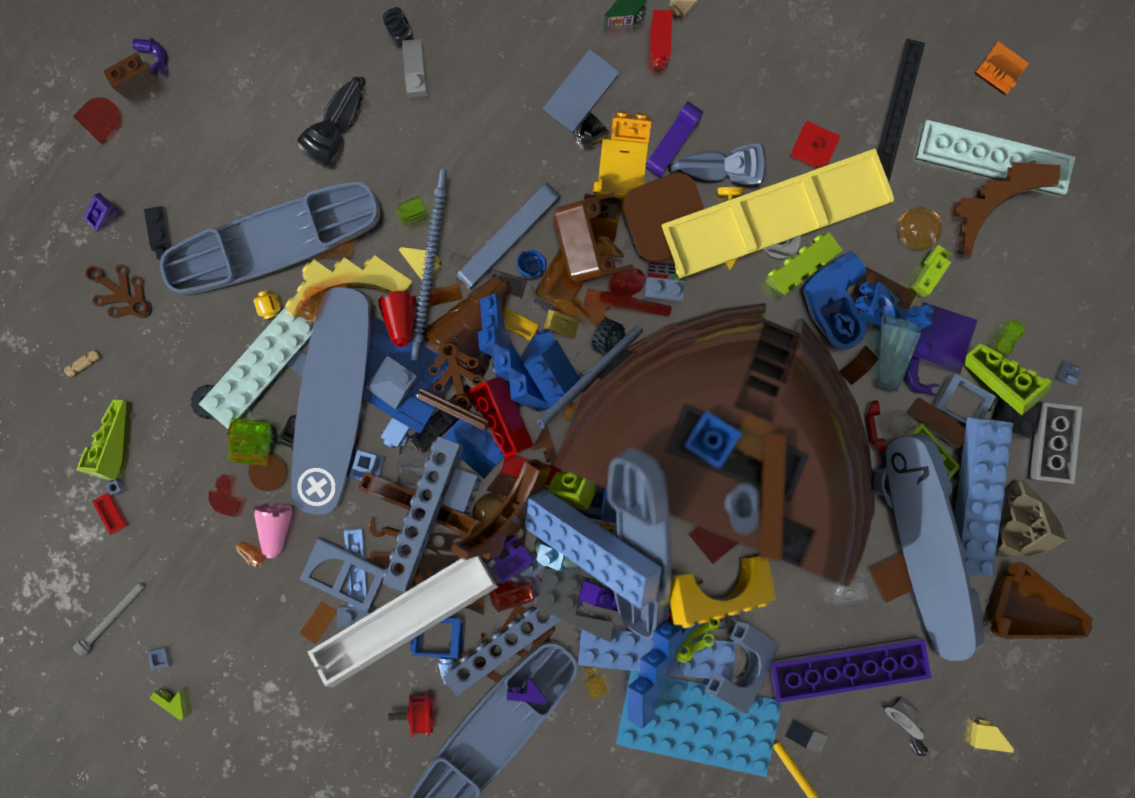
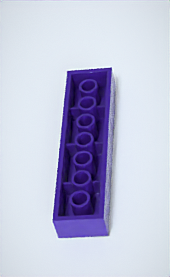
M921 637L773 660L770 664L774 698L777 703L931 678L925 639Z

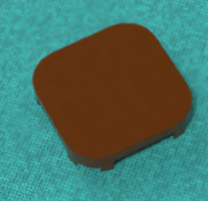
M671 173L631 188L623 197L621 205L636 246V251L643 258L651 261H659L672 256L661 227L662 224L704 210L696 184L692 178L682 173Z

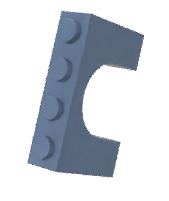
M738 621L729 639L746 650L748 654L747 670L744 676L735 683L712 674L704 692L732 709L748 714L780 644L753 626Z

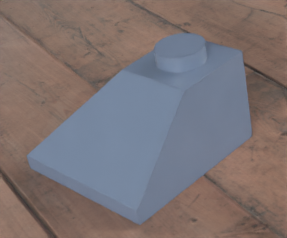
M387 356L365 385V388L394 409H397L419 378Z

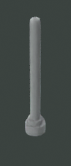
M138 583L85 640L82 639L73 646V649L80 656L85 657L90 652L91 644L144 589V584Z

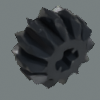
M395 7L383 13L386 29L394 40H404L407 36L411 35L410 23L402 9Z

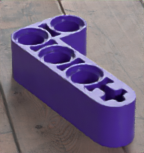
M687 101L645 166L661 177L701 119L704 111Z

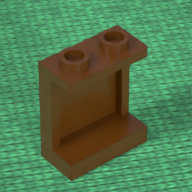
M138 53L130 55L103 71L111 87L124 98L157 80L150 64L147 61L143 63Z

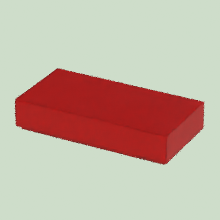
M109 492L92 501L110 535L128 526L112 495H109Z

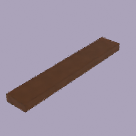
M764 434L760 559L781 560L786 435Z

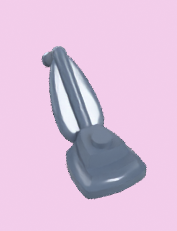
M758 143L738 147L731 151L729 156L716 151L700 152L669 164L668 170L674 173L681 169L692 177L710 181L722 180L729 175L732 182L742 185H756L765 181L767 171L766 152L764 146Z

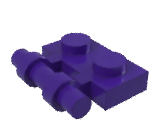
M514 534L509 538L506 537L501 551L502 553L508 549L510 552L508 556L502 560L499 556L484 559L487 564L491 560L496 562V565L491 570L502 584L533 561L522 545L517 549L513 547L512 544L518 541Z

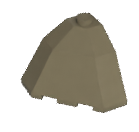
M1021 479L1006 489L1005 497L1007 499L1005 508H1002L996 556H1031L1052 550L1066 541L1062 525L1049 505L1024 480Z

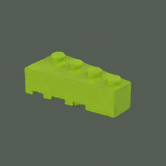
M830 232L826 235L821 233L813 239L815 241L813 245L809 247L807 244L798 251L800 255L796 258L793 256L789 257L783 262L784 267L780 270L776 267L768 273L769 278L766 281L779 298L783 297L843 251Z

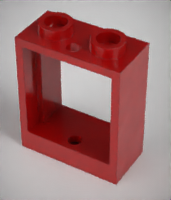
M653 10L649 65H654L655 68H664L665 65H669L673 10Z

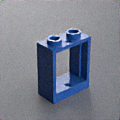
M446 618L440 622L452 624L450 653L422 651L423 632L411 640L410 651L412 656L462 658L465 619Z

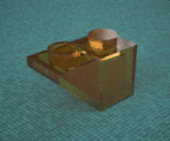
M587 288L583 309L595 329H597L596 326L601 324L600 321L608 319L604 315L606 309L610 310L612 298H609L610 293Z

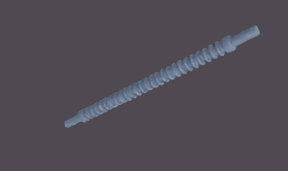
M440 169L438 186L434 191L436 198H433L435 203L432 204L434 206V209H432L434 213L431 214V217H433L430 220L432 225H429L431 230L428 231L430 236L427 237L429 239L427 241L428 247H426L428 251L425 252V255H427L424 258L426 263H423L425 268L422 269L424 271V274H422L423 279H421L423 284L420 285L422 288L419 291L421 296H418L420 301L417 302L419 307H417L418 312H416L418 316L415 318L417 322L414 323L416 328L413 329L415 334H412L411 360L418 361L421 342L424 341L422 333L425 332L423 327H426L424 322L427 321L425 319V316H427L425 312L428 311V308H426L429 305L427 300H430L428 294H431L429 289L432 288L430 286L432 283L431 278H433L431 274L434 272L432 268L435 267L433 264L436 261L434 256H437L435 254V251H437L436 246L438 245L436 241L439 240L437 237L440 234L438 229H441L439 224L442 223L440 218H442L441 213H443L441 209L444 207L442 203L445 202L443 197H446L447 192L445 190L447 170Z

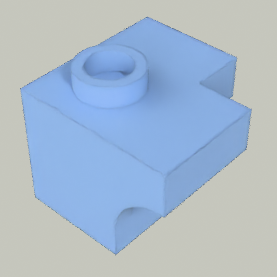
M356 449L348 477L362 480L365 471L380 475L384 457Z

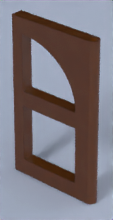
M517 604L502 626V633L508 630L507 625L513 622L517 614L524 618L523 614L528 610ZM527 622L532 631V624L530 622ZM553 626L536 638L532 643L531 650L541 642L549 640L556 628ZM506 638L508 644H515L514 642ZM493 645L491 647V654L493 653L497 645ZM521 649L516 654L523 658L529 652ZM484 657L477 665L478 668L485 665L486 660ZM493 670L486 675L496 683L503 677Z

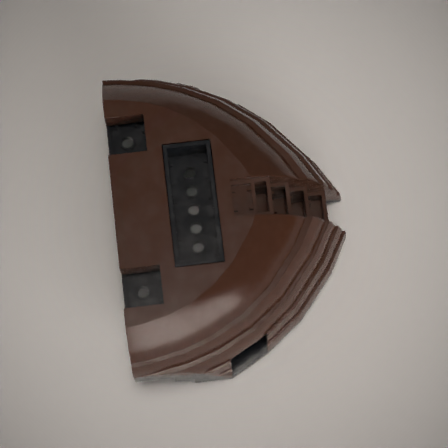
M766 303L723 307L674 322L627 347L585 388L554 463L555 467L609 489L611 463L627 449H637L654 459L663 472L670 515L760 551L764 434L786 435L782 536L789 534L792 537V543L788 546L782 544L781 560L850 588L864 553L871 521L875 514V490L873 488L870 447L854 396L829 350L803 318L799 319L797 327L793 331L766 320ZM706 411L742 433L734 447L740 450L739 457L733 459L728 454L720 468L685 447L693 427ZM752 454L756 455L759 459L756 466L748 464V457ZM741 484H749L755 488L758 497V523L755 530L749 534H740L734 529L731 524L730 513H728L725 506L728 494Z

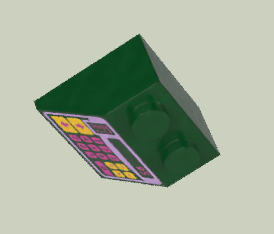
M617 0L605 13L604 26L634 25L636 21L640 22L646 15L647 0Z

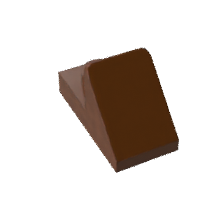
M546 426L542 429L531 451L546 447L547 451L543 452L546 463L550 462L551 465H554L557 456L548 427Z

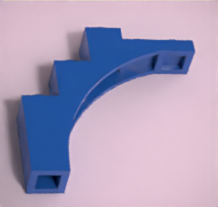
M495 293L481 299L482 331L478 332L479 350L494 357L495 375L510 381L511 400L538 412L550 408L512 344L502 317L500 296Z
M674 620L670 623L665 621L653 631V648L640 658V676L627 686V719L643 729L655 718L657 697L665 674L687 637L702 623L697 621L694 622L695 626L683 628V625H674Z

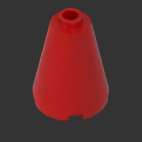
M408 291L389 292L388 297L384 298L382 295L378 299V306L392 343L397 347H406L412 341L417 302L416 296H411Z

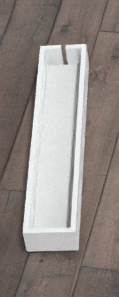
M481 556L468 560L460 559L308 651V654L314 666L321 668L317 671L324 685L333 688L493 591L498 586Z

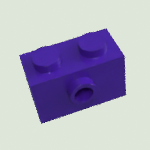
M584 581L578 600L596 607L618 612L614 590L604 583L599 585Z

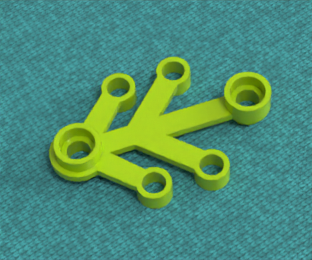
M712 617L710 622L694 629L676 653L675 658L685 663L693 658L694 652L713 646L715 638L709 633L705 634L703 640L692 644V641L706 632L719 629L720 619H713ZM716 621L718 624L712 625L711 622ZM707 638L712 639L711 642H706L705 640ZM687 650V653L682 654L681 651Z

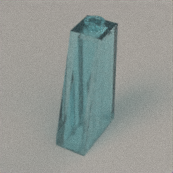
M882 314L879 387H882L884 390L898 392L921 335L920 324Z

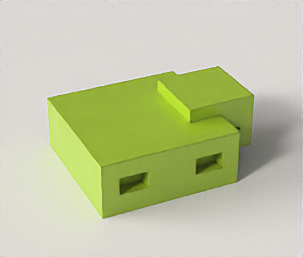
M940 245L935 246L924 261L926 265L909 289L917 293L916 295L921 298L930 295L951 264L947 260L951 253Z

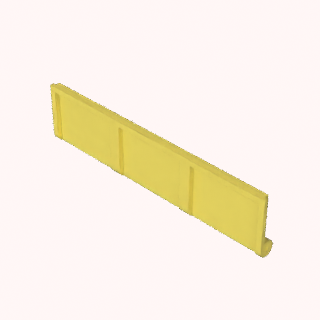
M872 149L664 223L661 227L676 264V273L681 279L894 202V196L876 149Z

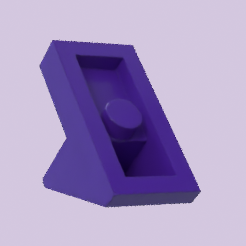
M99 192L93 196L83 219L95 231H98L116 214L117 209Z
M529 675L527 690H523V687L512 686L511 689L507 688V700L546 704L545 695Z

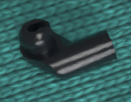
M912 736L910 745L915 754L926 756L928 748L924 746L921 740Z

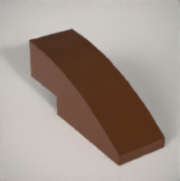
M918 398L908 411V414L920 423H923L926 428L935 435L940 436L954 448L959 449L964 443L966 429L925 400Z

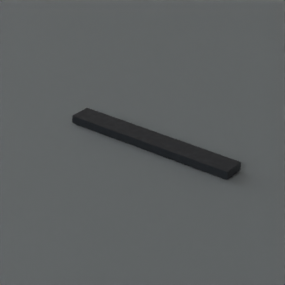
M908 38L905 40L877 148V154L888 183L890 182L925 46L923 42Z

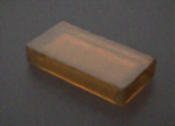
M321 601L299 634L316 644L337 614V611Z

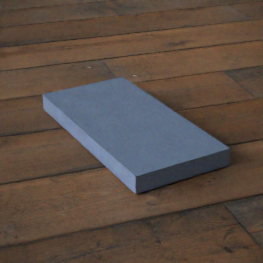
M589 49L546 103L543 110L573 133L577 124L593 108L620 72Z

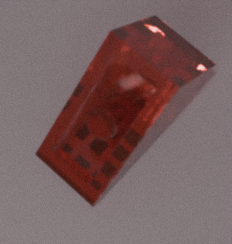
M506 581L503 584H497L498 587L489 592L491 604L497 613L534 601L529 582Z

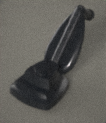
M353 77L350 82H347L335 93L324 110L323 121L311 125L298 137L296 145L301 150L324 163H330L337 156L343 141L340 132L348 128L355 116L360 97L359 86L365 84V78Z

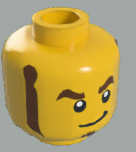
M269 289L258 292L259 296L254 299L257 314L261 317L263 316L264 319L277 316L281 310L278 295L274 292L270 293Z

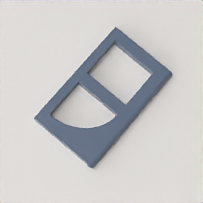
M318 538L300 580L365 612H369L383 581L382 576L385 569L324 539ZM329 559H340L344 563L333 588L311 577L313 571L322 562ZM352 565L375 575L364 602L341 592Z

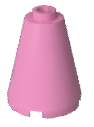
M267 503L254 506V516L261 550L267 558H276L282 553L293 509L289 505L274 503V506L267 507Z

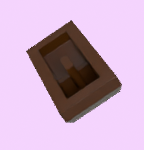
M865 345L840 369V372L853 385L870 371L879 358Z

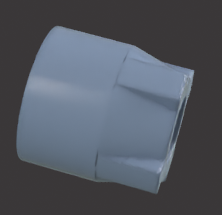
M112 480L106 484L109 495H120L124 492L125 485L120 480ZM113 484L117 486L116 491H112L111 487Z

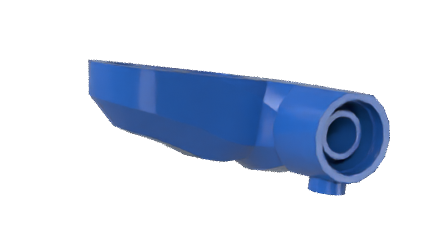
M853 251L839 256L832 263L819 269L802 287L812 319L829 342L838 349H851L859 345L867 331L866 321L860 319V312L847 292L849 286L854 285L867 273L861 259Z

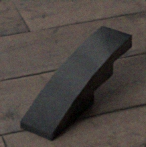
M468 385L463 387L464 393L471 389ZM456 394L449 401L454 403ZM469 397L470 404L467 410H470L475 404L471 397ZM459 398L462 402L466 400L465 398ZM439 409L428 419L420 433L415 432L409 437V440L423 453L432 445L435 439L437 440L438 436L441 437L459 418Z

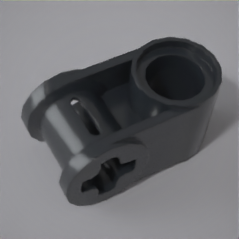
M296 415L288 418L277 441V445L282 444L291 448L292 451L295 433L293 420L296 418Z

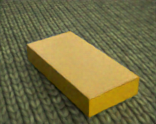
M509 308L506 309L504 317L506 329L530 341L536 335L540 324Z

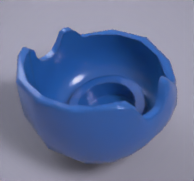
M533 249L526 252L522 251L517 258V268L524 277L534 279L540 277L545 272L546 259L542 253Z

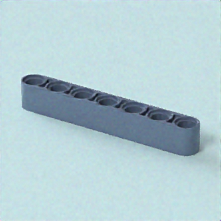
M548 182L544 184L456 274V277L470 290L560 199L561 195Z

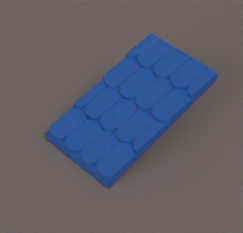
M371 314L370 352L367 356L362 399L420 433L436 407L418 399L417 393L423 388L443 397L453 380L452 376L445 384L442 392L434 391L433 383L435 380L440 379L449 366V362L447 359L441 365L439 374H430L429 365L436 361L439 354L421 344L418 361L411 360L413 340L406 347H397L391 341L385 322ZM387 356L419 378L397 409H394L365 388V385ZM436 366L431 367L434 371L438 370ZM436 384V387L441 388L442 385Z

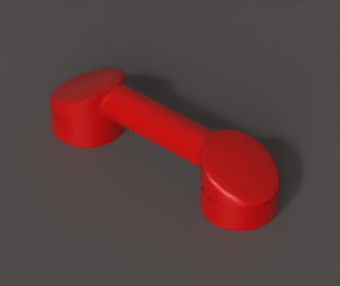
M878 400L870 402L866 412L869 436L874 449L879 454H883L887 450L884 438L878 439L874 416H878L881 413Z

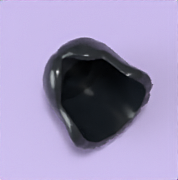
M587 112L574 129L575 138L585 147L594 146L610 134L605 125L591 112Z

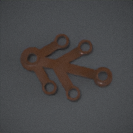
M119 264L115 268L120 288L103 276V272L99 267L89 266L86 269L85 275L88 280L98 281L114 293L105 296L95 295L92 299L95 306L101 307L105 303L125 301L130 305L120 308L115 306L109 307L107 313L110 317L117 318L120 315L132 313L134 316L142 318L149 314L150 304L143 299L142 285L144 283L142 277L133 276L131 278L135 299L129 295L126 276L129 270L127 266ZM124 267V273L120 274L119 269ZM94 271H97L98 276L94 278L92 274ZM136 278L140 279V283L138 285H135L134 280ZM98 297L102 299L100 304L96 303ZM139 305L144 306V309L141 312L138 311ZM116 309L117 314L113 316L111 311Z
M448 338L440 343L439 350L441 353L436 361L429 365L430 374L437 375L440 373L441 365L448 358L449 366L440 379L434 381L433 389L436 392H442L445 384L452 376L456 390L454 403L467 409L470 404V398L464 393L460 375L469 379L473 385L481 384L483 376L479 372L473 373L458 364L456 357L466 362L470 368L477 367L479 359L476 355H468L461 351L458 343L454 339ZM451 345L453 348L449 350L446 346ZM474 359L476 363L472 364L469 360ZM436 366L438 370L434 371L431 367ZM474 377H479L480 380H479V381H475L473 378H474ZM436 384H441L442 387L438 388ZM459 398H465L466 400L462 402Z

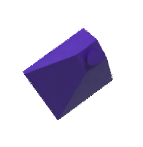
M931 305L935 308L931 315L933 324L914 334L913 339H910L905 356L960 374L978 320Z

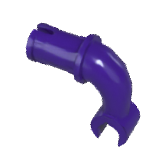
M134 38L132 48L134 50L149 51L151 54L154 53L156 63L152 65V72L157 75L158 68L161 67V74L165 76L168 70L165 65V51L162 45L155 41L154 38H150V40Z
M908 359L907 373L904 376L908 386L917 393L927 394L928 396L939 395L934 394L931 389L933 387H940L938 384L924 385L919 382V360Z

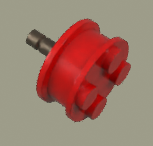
M428 693L420 697H413L412 694H409V708H407V712L388 713V721L408 720V724H410V738L414 737V734H426L429 737L430 733H434L433 715H429L433 714V697L429 696Z

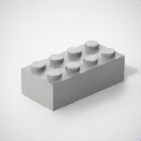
M1042 403L1035 424L1029 479L1075 484L1082 407Z

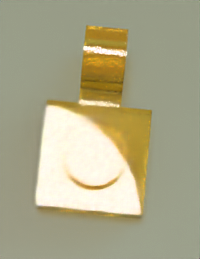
M585 666L589 680L584 681L591 701L609 694L603 676L599 675L596 677L593 667Z

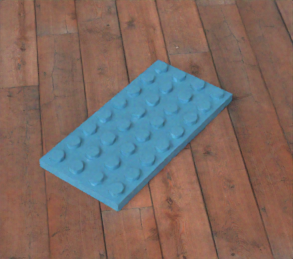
M631 671L628 685L640 676L639 671ZM665 675L657 697L655 718L642 729L627 719L626 692L616 745L767 777L782 702L777 703L774 698L756 695L748 714H744L704 692L708 684Z

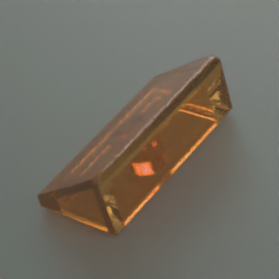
M456 283L430 289L429 292L431 294H428L430 300H427L429 305L426 307L463 299L460 285Z

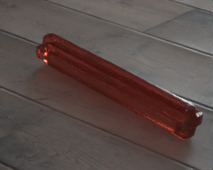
M601 291L599 295V301L660 315L669 316L672 307L669 305Z

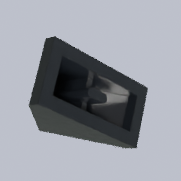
M793 719L785 737L806 749L821 753L828 735Z

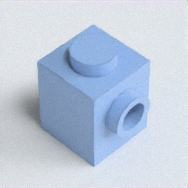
M392 417L381 436L384 439L383 443L391 448L394 446L399 447L400 445L404 446L409 438L407 433L410 427Z

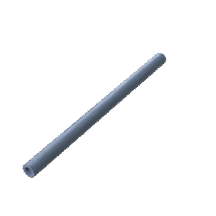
M636 325L537 420V424L541 428L549 424L643 332L642 327Z

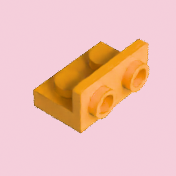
M627 111L613 113L611 140L649 144L651 116H648L646 113L632 115Z

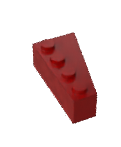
M498 376L465 392V394L473 399L475 410L477 412L480 411L483 417L489 420L487 428L493 431V438L506 458L534 446L514 400H511V392L505 379Z

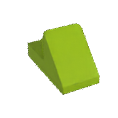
M183 688L178 691L173 699L170 698L171 695L165 690L158 689L151 695L150 699L180 721L186 718L187 708Z

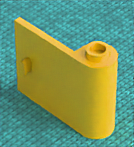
M603 139L599 179L594 181L593 192H597V196L615 192L616 196L611 198L623 199L628 190L644 184L648 144Z

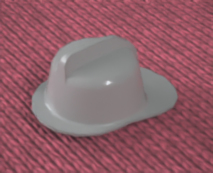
M901 698L892 708H885L886 714L899 723L913 737L919 740L924 739V735L918 727L920 713L913 704Z

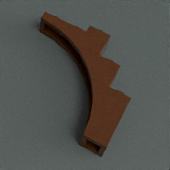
M1012 162L1011 167H1007L1006 179H1010V181L987 180L986 185H982L981 196H984L985 199L961 198V203L957 202L956 214H959V219H967V222L962 224V233L965 234V241H961L960 252L964 253L963 257L971 258L974 242L980 228L999 205L1011 197L1028 190L1042 187H1057L1059 184L1060 165Z
M537 459L524 462L513 489L496 513L475 533L453 543L451 551L463 560L478 556L484 559L500 556L506 537L518 533L525 512H527L528 498L544 489L551 468Z
M365 471L358 487L359 490L409 511L412 507L410 505L411 499L417 493L399 483ZM425 495V498L429 501L431 497ZM443 504L435 521L465 537L475 533L482 523L465 512ZM421 508L418 511V515L424 517L425 510Z

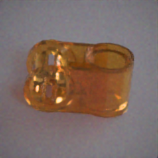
M314 285L308 286L298 302L293 316L301 317L307 320L309 324H312L324 299L323 290ZM316 289L319 295L315 300H311L309 294L312 290Z

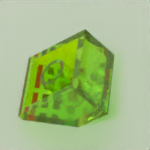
M232 418L226 434L229 462L267 466L271 441L270 422Z

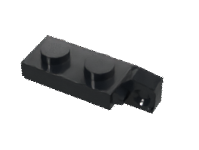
M164 206L144 209L149 245L151 251L156 252V258L161 260V256L166 249H169L170 244Z

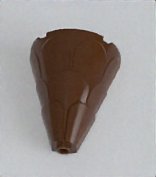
M501 275L499 278L495 276L469 293L466 299L425 327V332L422 333L424 340L427 339L428 343L440 352L439 347L443 340L448 338L454 339L461 351L468 355H476L479 359L478 366L475 368L468 367L466 362L456 357L457 363L473 373H481L484 377L485 373H487L491 356L479 350L478 332L482 331L480 300L492 294H498L504 320L512 289L508 285L510 281ZM451 345L446 346L449 350L453 348ZM474 359L469 360L472 364L476 363Z
M1016 562L1006 569L1008 573L1004 577L1000 576L992 592L988 609V621L992 622L990 629L994 635L1004 639H1071L1088 637L1092 629L1093 618L1071 598L1064 596L1055 586L1047 582L1028 564Z

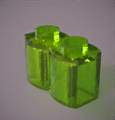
M420 196L399 203V208L396 209L401 222H406L407 225L428 217Z
M1015 319L1006 321L1000 327L998 337L993 339L988 347L1002 354L1004 358H1007L1013 352L1015 342L1023 336L1025 326Z

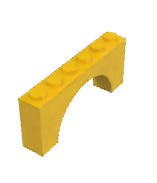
M760 555L741 559V574L735 589L727 597L719 601L708 597L700 590L693 573L671 576L670 604L674 625H683V628L695 626L694 622L697 621L698 623L710 622L712 617L713 619L724 618L726 613L728 615L739 614L741 609L743 611L754 610L756 605L758 607L768 606L770 601L776 600L769 560L760 559Z

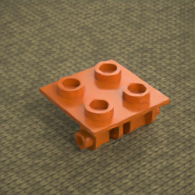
M998 41L976 73L1008 94L1029 62Z

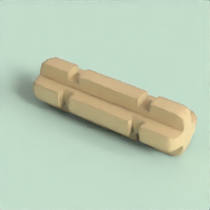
M96 350L87 353L88 355L82 356L73 362L72 365L65 367L64 372L68 377L77 374L76 372H80L91 365L92 361L95 362L100 359L99 353Z

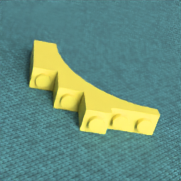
M375 255L372 259L368 258L363 265L364 270L345 257L342 261L338 260L332 268L333 272L316 260H313L304 266L302 275L303 279L307 282H302L297 289L298 294L295 298L291 297L288 300L286 312L294 318L304 306L335 287H363L389 293L393 291H409L412 287V281Z

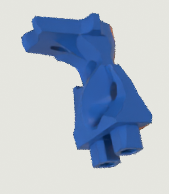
M867 281L861 284L859 291L865 296L859 297L855 304L861 310L860 319L887 328L893 326L899 333L909 339H913L917 331L933 324L931 319L935 309L933 306L927 304L922 307L913 306L911 309H902L897 306L900 299L881 282L873 285Z

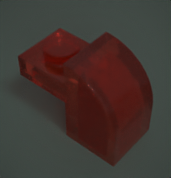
M221 474V477L217 478L215 484L217 491L209 490L208 492L209 503L218 513L237 517L242 498L228 494L233 475Z

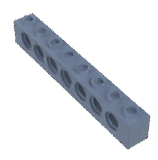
M439 436L437 440L433 441L431 446L432 454L425 462L424 468L426 470L424 475L418 480V491L411 499L410 505L412 507L410 512H407L404 517L403 523L405 525L397 536L396 541L398 544L396 549H393L390 554L389 560L391 562L389 567L384 570L382 576L384 581L382 584L402 592L410 590L464 445ZM444 453L446 455V461L443 464H441L439 462V456ZM434 472H438L439 479L437 482H434L432 480V474ZM428 490L432 492V498L429 501L425 498V493ZM421 508L425 510L423 519L418 516V511ZM413 527H417L418 529V535L416 537H413L411 534V530ZM406 545L411 547L410 555H406L404 552ZM400 563L404 565V572L402 574L397 570Z
M578 600L577 609L583 605L580 600ZM533 608L529 609L523 614L524 618L518 622L515 619L507 625L509 629L504 633L500 630L493 635V641L489 644L484 642L475 648L477 650L475 654L471 656L468 653L461 658L460 665L457 667L452 665L444 671L446 675L443 676V679L457 697L562 619L548 613L547 621L541 622L538 619V614L542 610L538 608L535 610ZM525 622H530L533 626L530 633H525L522 630ZM510 633L517 636V642L513 645L508 644L506 641ZM493 645L501 647L500 655L493 656L490 650ZM479 656L484 657L486 660L485 665L481 668L476 667L474 663L475 659ZM467 668L470 671L467 679L459 677L460 669Z

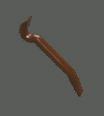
M373 516L369 524L370 533L375 537H382L385 534L397 537L401 531L390 527H383L380 532H377ZM428 540L426 548L440 555L441 553L433 549Z

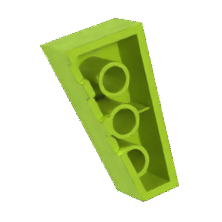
M981 343L966 356L965 366L1021 415L1050 392L1051 380L1038 376L1031 369L1027 370L1019 366V363L1004 358L1002 354Z

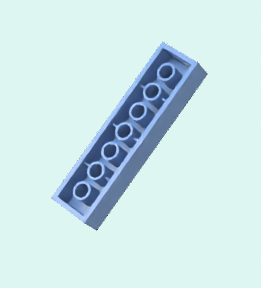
M967 417L954 518L969 575L993 576L1013 431L1012 422Z
M546 489L528 498L525 529L639 609L656 599L661 567Z
M613 627L611 640L607 642L581 629L578 665L640 672V658L653 648V638L645 639L630 629ZM703 636L694 638L692 644L703 640ZM707 638L705 641L711 642L712 639ZM715 638L713 646L694 652L693 658L688 662H680L674 657L666 674L710 679L712 674L733 681L736 642L731 639ZM682 650L681 653L686 654L687 650Z

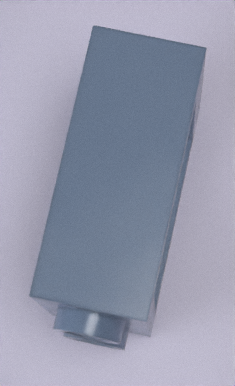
M951 374L934 407L966 426L967 420L945 408L959 384L984 398L974 418L985 419L986 413L990 412L995 405L994 399L996 396L957 374Z

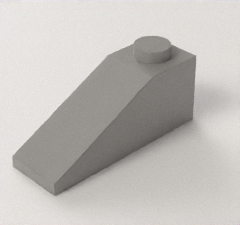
M422 39L402 41L407 95L409 98L428 96Z

